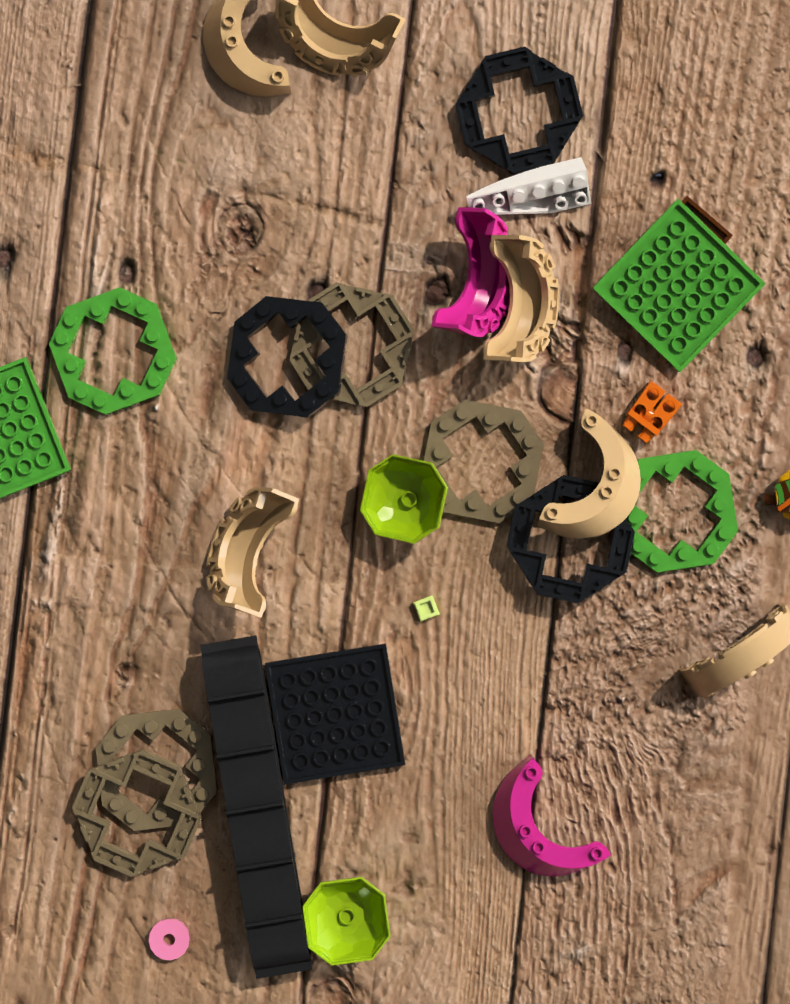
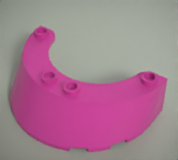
M458 207L455 225L467 247V280L462 294L453 305L447 308H438L435 311L431 326L468 336L484 337L485 334L494 332L500 326L499 321L503 316H507L510 305V287L506 271L490 251L491 235H508V227L500 217L486 208Z
M531 754L515 766L503 779L493 804V825L501 847L516 864L539 875L565 876L595 865L612 855L601 842L594 841L579 847H566L548 840L538 830L531 813V800L534 789L542 778L543 773L540 765Z

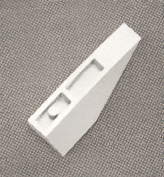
M581 157L516 174L466 196L468 208H486L496 215L555 213L591 204L587 169Z

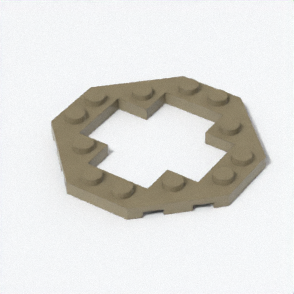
M336 282L307 300L322 302L329 311L348 301L357 317L376 307L396 339L395 342L380 350L390 369L357 390L346 373L342 374L340 393L332 400L369 407L401 387L414 328L393 295ZM306 317L297 324L289 360L309 390L321 381L324 376L307 349L322 341L323 337L308 317Z
M465 399L433 420L430 426L424 461L434 464L448 487L443 512L494 523H500L511 516L514 506L535 492L544 444L521 410ZM475 417L486 433L505 423L526 457L510 467L521 484L489 506L486 505L477 490L459 501L437 468L454 456L443 438Z
M179 708L120 716L96 747L97 766L112 761L137 729L154 741L163 728L167 726L198 750L185 767L201 779L191 791L201 813L218 791L211 733ZM109 780L106 781L101 792L102 806L133 831L177 825L182 812L164 805L162 798L157 801L149 813H146L116 789L118 784Z
M144 749L89 769L72 806L73 812L81 825L80 829L91 849L93 860L130 877L146 870L160 867L170 861L184 858L202 819L181 766ZM133 770L170 785L171 787L163 804L182 812L168 845L165 846L148 838L141 856L104 841L111 822L92 814L106 781L109 780L126 787Z

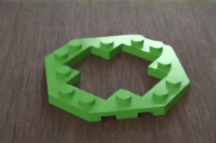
M120 287L67 306L49 342L68 398L105 415L160 396L177 360L158 305ZM112 307L147 322L148 324L141 336L140 342L157 349L142 385L139 386L122 378L114 396L80 381L79 377L87 361L69 353L85 317L104 325Z
M697 450L638 459L641 478L639 493L655 472L670 483H673L681 470L686 468L716 490L704 507L720 518V520L697 551L683 540H680L671 553L667 555L637 533L648 515L634 505L626 518L628 524L635 531L631 554L655 572L714 564L738 532L729 473Z

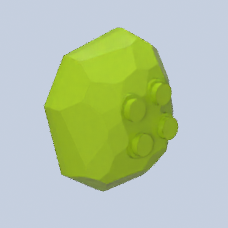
M392 454L368 470L360 511L375 535L415 544L439 529L448 487L433 463Z
M362 876L320 882L303 904L308 948L331 966L373 960L390 938L385 894Z

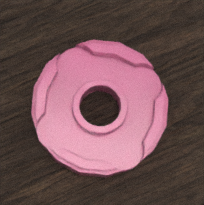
M168 918L160 920L150 932V949L161 959H178L185 953L190 943L188 928L178 919ZM166 934H172L175 937L173 944H167L164 941Z

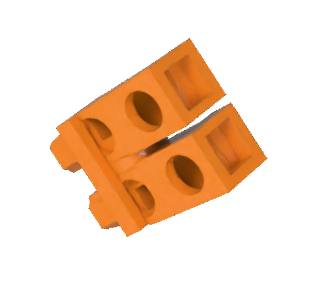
M649 381L626 413L627 417L622 426L631 432L639 424L643 427V430L637 437L647 443L653 436L655 437L660 433L682 406V403L669 393L664 395L665 390L653 381ZM661 399L660 403H659V404L657 405V407L654 409L655 405H656V404L658 403V401Z

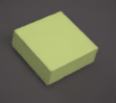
M432 595L413 602L420 621L439 615Z

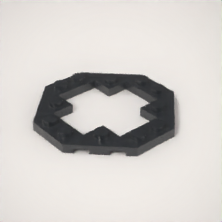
M525 46L485 56L465 91L455 104L464 145L513 175L554 164L583 117L574 76L557 68L556 65L545 58L534 54ZM529 68L533 87L554 84L562 121L543 126L548 145L509 154L505 134L484 138L476 101L495 97L491 77Z
M266 296L234 322L227 379L251 411L309 418L340 393L345 345L347 344L348 335L322 302ZM278 314L281 315L291 329L308 317L330 347L315 359V362L326 377L297 400L292 397L283 385L267 397L245 368L247 364L260 355L249 338Z
M563 475L514 506L506 547L537 595L578 604L627 572L635 531L626 519L614 528L606 567L586 563L582 583L543 575L547 554L527 550L535 511L542 513L547 504L558 503L559 496L582 500L596 489L599 484L598 482Z

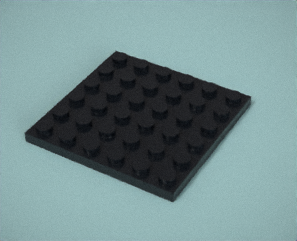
M386 643L265 663L284 785L405 765Z

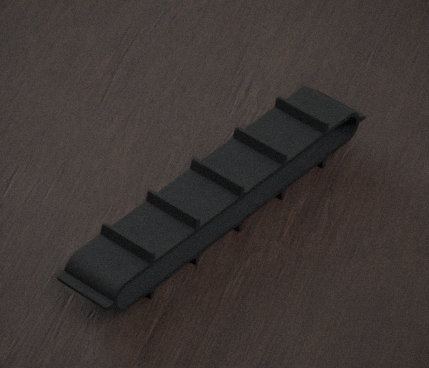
M257 635L202 644V667L208 697L207 702L209 704L217 751L216 757L220 768L226 815L228 816L236 864L235 870L238 876L245 918V928L247 930L256 979L312 970L311 951L307 944L295 852Z

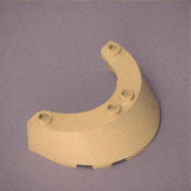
M215 0L205 19L203 44L207 59L216 74L227 85L247 95L268 97L292 94L287 70L282 66L272 65L260 60L252 54L244 42L241 32V21L244 10L250 0Z
M276 0L275 17L278 18L279 31L284 41L295 49V54L305 63L317 70L335 76H340L341 74H351L352 77L366 74L369 70L378 68L387 58L406 20L397 14L387 13L373 24L352 26L332 18L321 8L317 0Z
M491 235L490 251L493 257L498 259L503 265L508 277L510 305L502 329L497 335L488 339L483 346V360L532 361L537 358L536 355L539 351L545 350L550 342L548 336L551 329H555L558 317L559 284L558 278H554L553 268L555 265L551 255L546 254L543 249L544 245L535 238L522 235Z
M586 409L583 414L581 427L595 440L594 443L601 449L604 461L601 481L596 489L582 500L565 504H547L537 524L542 529L573 539L601 536L617 527L632 511L640 491V469L633 450L616 430L602 417L589 409Z
M257 487L248 490L246 496L243 498L238 497L229 507L230 513L226 519L222 518L217 526L207 557L206 566L210 567L209 575L206 577L208 590L212 591L214 595L212 598L215 602L225 607L262 617L266 609V599L259 592L255 580L258 555L269 533L279 523L290 519L297 512L298 498L274 488Z
M778 603V607L768 613L766 618L768 623L760 624L749 634L718 652L717 658L707 657L696 661L686 669L683 667L679 669L697 697L703 696L705 699L714 692L725 688L743 677L748 679L756 673L755 670L760 666L766 667L774 661L772 658L790 644V610L786 603Z

